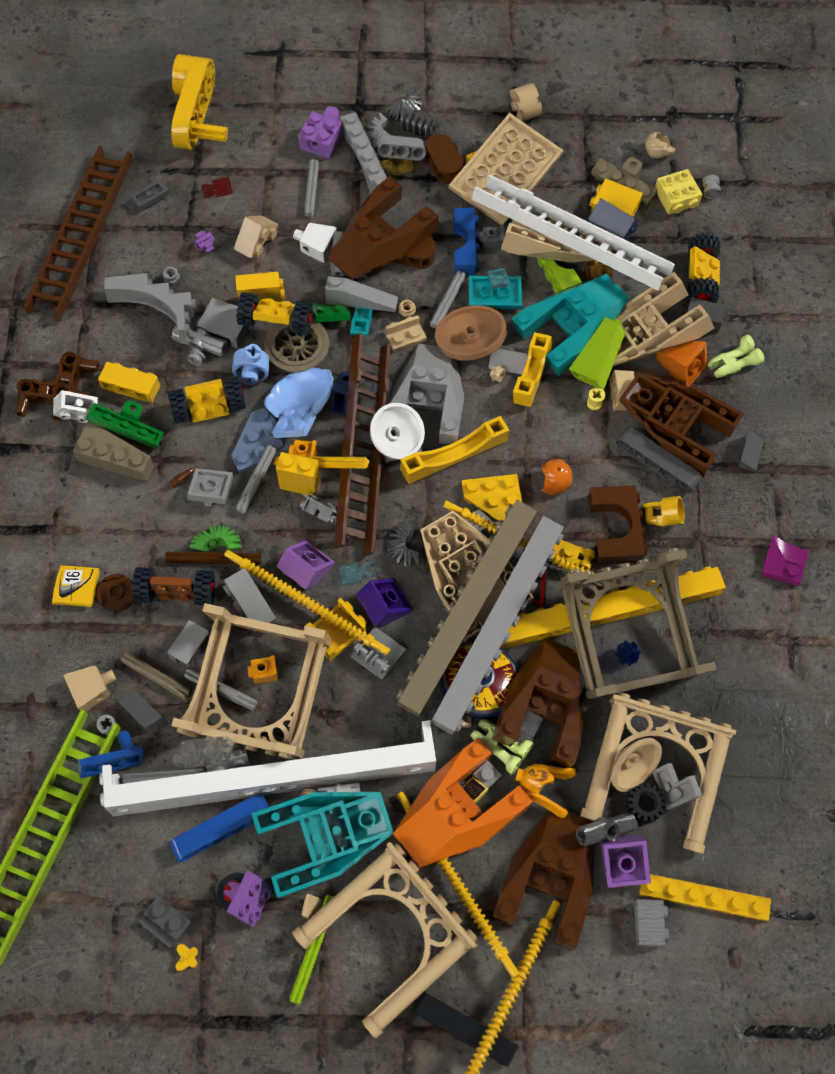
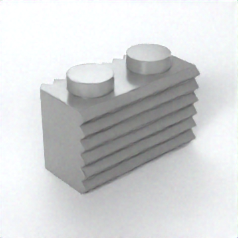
M637 899L634 902L636 947H663L669 941L668 928H665L664 919L668 917L667 906L663 905V900Z

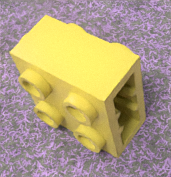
M688 169L657 178L655 189L668 215L699 206L702 193Z

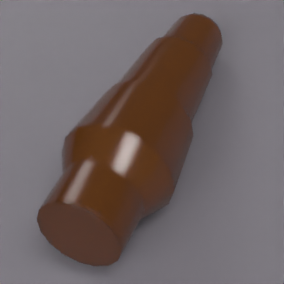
M190 468L174 476L173 480L169 482L170 486L174 488L177 485H181L194 472V469Z

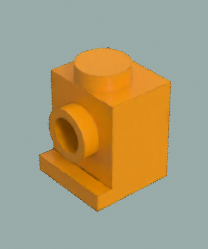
M295 440L294 445L290 444L289 454L308 457L317 456V441Z
M274 655L268 658L251 660V666H247L249 678H253L254 684L278 680L277 664ZM265 667L262 671L258 670V668Z

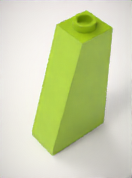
M604 318L569 368L576 379L594 387L605 388L626 333L619 320Z

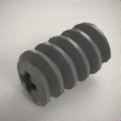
M406 108L401 116L400 126L402 130L407 129L408 132L413 131L414 134L419 133L420 136L425 135L426 138H430L436 129L438 119L435 118L431 122V116H429L425 120V114L419 118V112L413 116V110H410L409 114H407Z

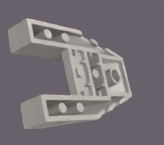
M418 344L394 384L388 404L402 403L412 408L442 411L439 444L450 445L458 441L464 392L457 360L444 355L438 346ZM391 430L392 436H395V431Z

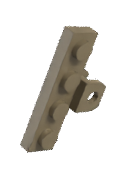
M629 157L621 169L600 158L591 170V174L602 181L606 178L642 192L641 203L646 206L649 205L657 193L655 188L639 180L642 173V162L634 157Z

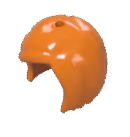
M555 459L547 461L542 465L545 480L544 488L541 491L548 495L557 496L570 488L573 473L565 461Z

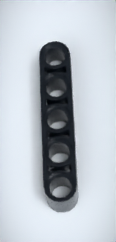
M423 992L418 997L411 1011L474 1049L481 1046L479 1042L483 1041L482 1036L486 1035L485 1030L489 1029L426 992ZM497 1033L498 1038H494L495 1044H491L492 1050H488V1057L509 1068L519 1046Z

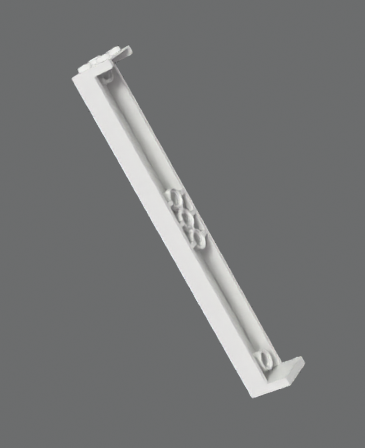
M430 720L422 721L421 734L423 742L147 781L120 784L119 774H112V766L103 765V772L99 775L100 784L103 785L104 793L100 795L101 805L112 816L248 798L259 793L269 795L304 790L305 788L333 786L336 783L347 784L433 772L436 769V757Z

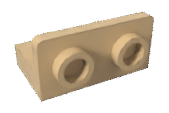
M418 315L408 317L397 323H391L385 327L386 338L394 353L427 341Z

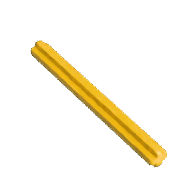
M280 456L274 458V465L277 466ZM301 456L318 460L319 468H367L369 464V459L366 457Z

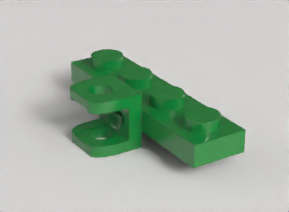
M131 400L124 404L121 413L93 403L86 417L87 421L153 449H157L164 433L139 422L143 406ZM130 407H135L136 410L133 411L130 409Z

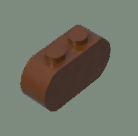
M443 134L433 135L426 141L425 157L437 180L444 184H450L463 169V165H465L462 155H459L456 143H453L449 136Z
M429 236L401 260L395 259L391 262L421 269L428 268L435 261V241Z

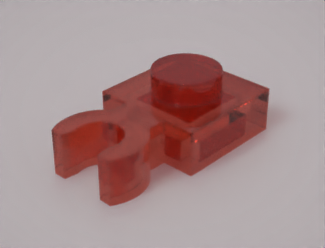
M229 177L212 180L213 184L201 185L202 191H206L203 192L204 198H210L213 194H216L217 198L233 194Z

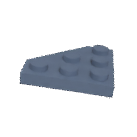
M266 407L251 412L231 455L239 474L255 468L268 445L276 449L272 460L276 456H280L281 452L289 454V446L285 438H274L272 434L277 422L273 414Z

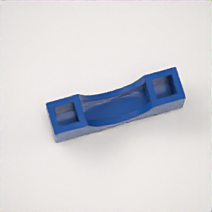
M454 208V233L461 235L467 242L462 248L455 250L454 275L458 271L464 272L466 275H475L476 268H479V258H476V254H479V243H475V240H478L479 233L478 229H475V226H478V215H475V208Z

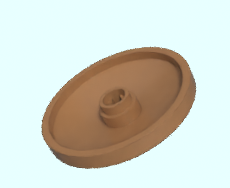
M466 306L454 310L439 322L435 331V339L439 350L447 357L456 360H475L497 350L506 338L507 328L504 317L497 310L487 306Z

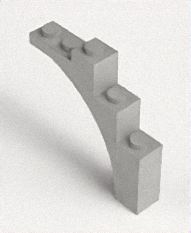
M147 273L105 278L104 290L108 303L132 302L156 308L168 315L177 325L180 344L188 343L187 335H190V326L187 323H190V318L194 317V310H197L196 301L192 299L190 292L174 294V290H170L169 282L153 284L152 280L148 279Z

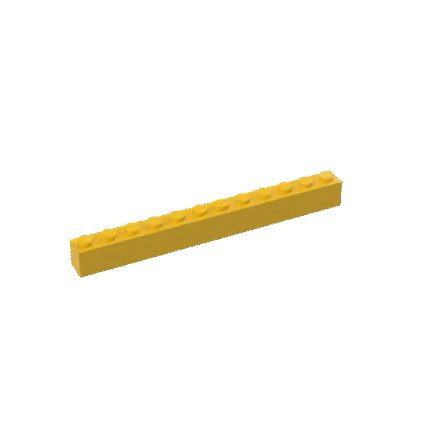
M708 566L698 572L688 571L679 576L682 604L722 595L726 588L718 567L711 568ZM655 580L648 581L645 584L652 586ZM661 584L657 588H655L657 593H661V590L659 589L661 587ZM629 586L621 591L615 589L608 592V594L602 595L596 602L591 613L590 628L662 610L663 607L652 594L641 588ZM595 595L590 596L589 599H593ZM581 601V604H584V610L588 609L589 604ZM559 603L549 609L539 608L534 610L533 613L517 614L520 618L516 626L510 627L508 632L511 635L507 643H502L499 648L507 649L543 640L544 638L571 633L572 630L566 605Z

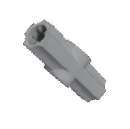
M175 326L171 337L172 340L180 342L177 326ZM200 328L196 330L190 329V335H187L188 343H183L189 345L191 349H196L200 352L204 350L218 356L224 355L227 348V341L213 337L207 331Z

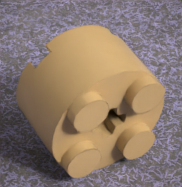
M533 83L510 90L513 100L511 107L513 111H517V118L524 122L542 115V104L538 101L537 97H539V94Z

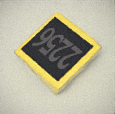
M472 777L462 787L475 804L488 792V788L475 777Z

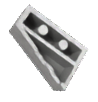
M245 568L224 580L223 589L234 600L233 605L238 613L241 612L245 618L267 623L276 619Z

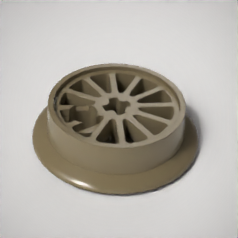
M312 319L309 334L302 337L299 334L291 337L290 334L293 333V320H291L289 325L275 323L268 330L264 340L265 352L269 356V360L285 372L293 373L306 371L313 367L316 368L328 352V333L314 319Z

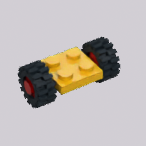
M701 233V235L695 234V237L692 236L689 239V278L691 281L687 284L688 296H686L689 303L691 297L717 303L719 300L720 260L717 258L720 255V240L714 234L712 236L711 233H707V235H704V233Z
M246 292L240 294L236 314L238 325L253 327L256 322L255 320L289 325L291 320H293V333L309 334L313 316L312 302L297 300L295 304H292L289 301L277 302L266 298L262 299L258 304L257 294Z
M239 376L224 379L227 394L224 392L221 379L186 386L185 392L188 401L185 399L182 388L168 391L170 409L175 424L190 421L188 408H190L193 423L230 415L226 402L228 399L232 412L246 409Z

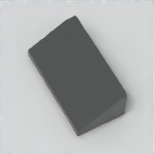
M750 430L745 435L738 467L756 472L764 439Z
M136 691L118 701L147 732L162 719Z

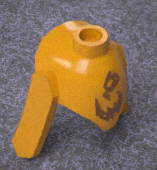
M533 764V766H528L525 769L518 768L516 781L520 782V787L532 801L548 809L559 818L566 817L568 814L566 809L539 793L543 786L554 783V777L567 780L576 775V770L574 768L553 767L543 764Z

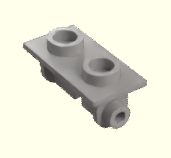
M312 493L310 496L303 494L307 498L306 501L303 500L300 504L303 511L315 516L317 510H319L317 518L328 524L335 522L336 517L334 515L337 513V506L329 502L326 504L320 502L321 498Z
M240 748L239 750L227 753V760L224 759L223 755L210 758L206 762L207 771L250 766L246 749L241 750Z

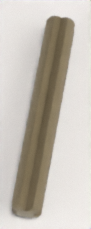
M125 652L121 657L122 663L183 700H186L191 692L188 688L130 653Z

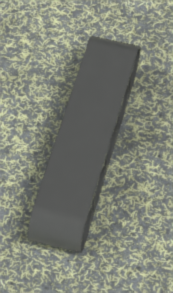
M627 427L616 440V444L620 449L685 493H691L702 480V476L697 470L632 427Z

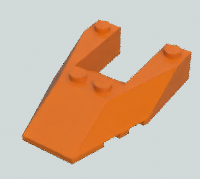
M479 737L462 749L427 781L393 833L394 837L419 868L442 861L456 854L465 853L470 849L482 847L528 810L533 802L519 785L483 813L460 786L459 783L479 769L492 754Z

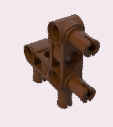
M70 351L62 355L58 365L57 379L51 383L41 382L38 379L20 380L16 385L18 403L15 414L19 417H26L29 403L53 405V399L61 390L92 396L89 391H79L76 389L81 371L98 372L100 367L99 361L84 359ZM52 411V414H51L52 419L55 420V421H62V419H61L60 417H58V416H53V411Z

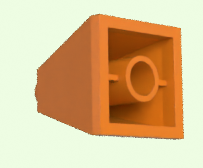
M690 341L656 353V359L677 382H680V385L690 387L707 367V343L704 341Z

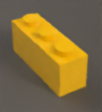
M106 362L98 378L100 386L104 390L151 404L160 388L158 377L155 374L144 373L136 368H127L119 363Z

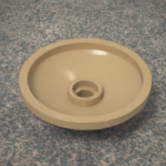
M644 738L627 746L619 754L612 768V785L618 791L628 792L635 786L644 783L652 775L660 762L662 755L660 743L653 738Z

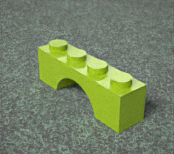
M537 258L539 266L543 267L547 280L551 281L555 294L582 283L574 269L562 268L554 260Z

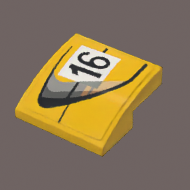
M61 565L54 587L52 603L56 605L92 607L96 596L95 587L100 575L99 568Z

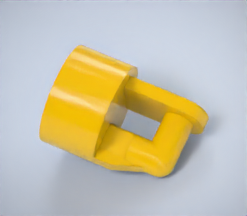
M681 496L664 497L659 502L642 504V509L645 510V522L648 525L662 527L684 523L685 512ZM661 508L662 515L654 516L653 509Z

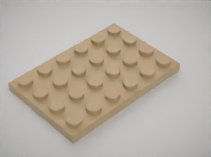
M509 113L449 184V189L498 224L504 225L509 220V217L472 200L474 188L478 187L494 195L495 191L486 188L488 176L492 175L519 189L524 188L532 192L563 154V150ZM503 195L500 197L507 202L511 200Z

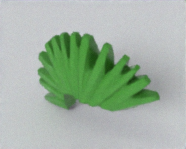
M220 525L217 529L216 526H213V528L211 526L208 527L210 533L203 529V535L196 534L197 536H194V539L191 540L193 544L189 545L190 548L202 551L213 550L219 546H225L230 551L242 548L238 544L241 542L239 535H234L236 532L234 530L229 531V527L225 528V526H222L221 528Z

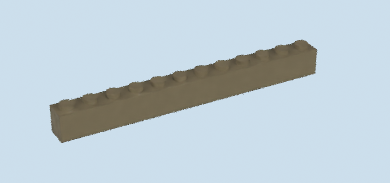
M516 500L514 505L509 504L504 513L507 515L506 519L499 521L495 528L498 531L496 536H491L485 545L488 547L486 553L481 552L476 560L478 563L476 570L473 568L470 570L466 578L469 580L467 585L460 587L457 596H459L457 602L452 601L447 610L450 614L446 620L442 618L437 627L440 631L437 636L432 635L427 644L430 648L426 654L422 652L416 662L419 664L417 670L414 671L412 669L406 680L409 683L406 689L402 687L396 698L399 699L397 705L416 717L420 715L535 517L536 510L519 500Z

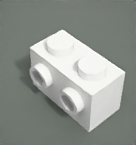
M61 390L53 399V416H58L64 420L74 419L80 423H87V414L93 403L97 404L98 397Z

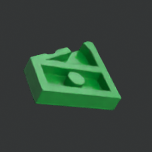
M312 302V317L315 322L350 320L351 314L344 306Z

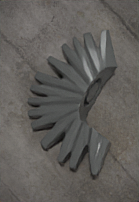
M417 87L407 90L406 100L390 103L384 114L389 112L388 117L392 116V119L396 117L397 120L398 116L401 118L404 110L407 108V114H409L410 110H413V116H415L421 110L418 106H422V102L418 101L422 98L420 93H414Z
M405 519L406 525L400 522V526L396 525L398 529L393 528V531L397 534L389 535L394 539L387 540L389 544L387 548H390L387 551L390 552L389 556H392V559L398 557L396 561L398 564L404 559V566H407V564L412 566L414 559L417 566H419L420 553L409 549L414 528L408 519Z

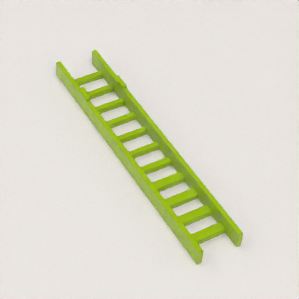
M82 709L0 865V892L22 901L14 917L0 911L1 918L13 923L6 938L0 936V943H2L0 947V966H2L97 775L80 779L77 772L62 767L67 756L77 760L92 757L89 754L72 748L77 737L102 747L98 754L100 755L109 753L121 729L118 724L114 723L106 739L82 730L88 714ZM57 775L82 784L78 795L76 796L52 786ZM48 794L73 804L67 816L42 806ZM38 812L64 822L57 836L32 826ZM28 831L54 841L47 856L21 846ZM18 851L44 861L37 876L11 866ZM8 871L33 881L26 897L1 886Z

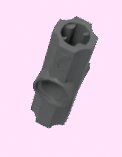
M632 813L608 819L599 817L594 823L579 826V829L576 830V838L582 846L604 840L614 842L621 835L634 832L638 828L637 820Z

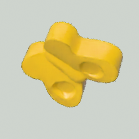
M184 944L178 945L177 952L180 955V959L176 964V969L184 971L188 967H197L198 963L195 957L198 954V949L195 947L189 949Z

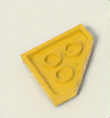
M517 474L461 481L464 501L473 504L478 509L480 508L490 519L493 518L498 522L506 519L507 515L504 513L509 504L514 505L516 500L522 502Z

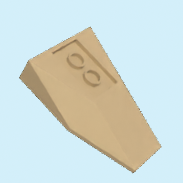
M451 511L420 529L434 586L447 610L452 601L457 602L459 598L457 593L460 587L467 585L469 580L466 578L472 568L476 570L478 566L476 560L481 552L486 553L488 547L485 545L489 540L455 511ZM508 561L465 635L464 642L476 637L483 627L514 570L510 561ZM530 592L526 597V599L529 600L527 605L530 604V602L534 598Z

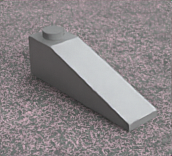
M328 276L325 288L326 304L396 312L397 296L349 278Z

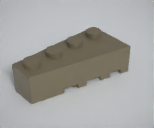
M87 421L73 450L78 462L145 482L148 481L154 468L149 455L90 421Z

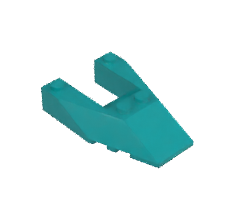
M604 274L526 307L512 318L513 328L524 340L551 319L562 328L569 338L546 355L547 365L560 376L570 368L604 318L616 319L630 297L607 274Z
M312 792L250 813L257 834L298 820L300 822L311 861L270 875L277 898L340 876L345 870L393 834L381 792Z

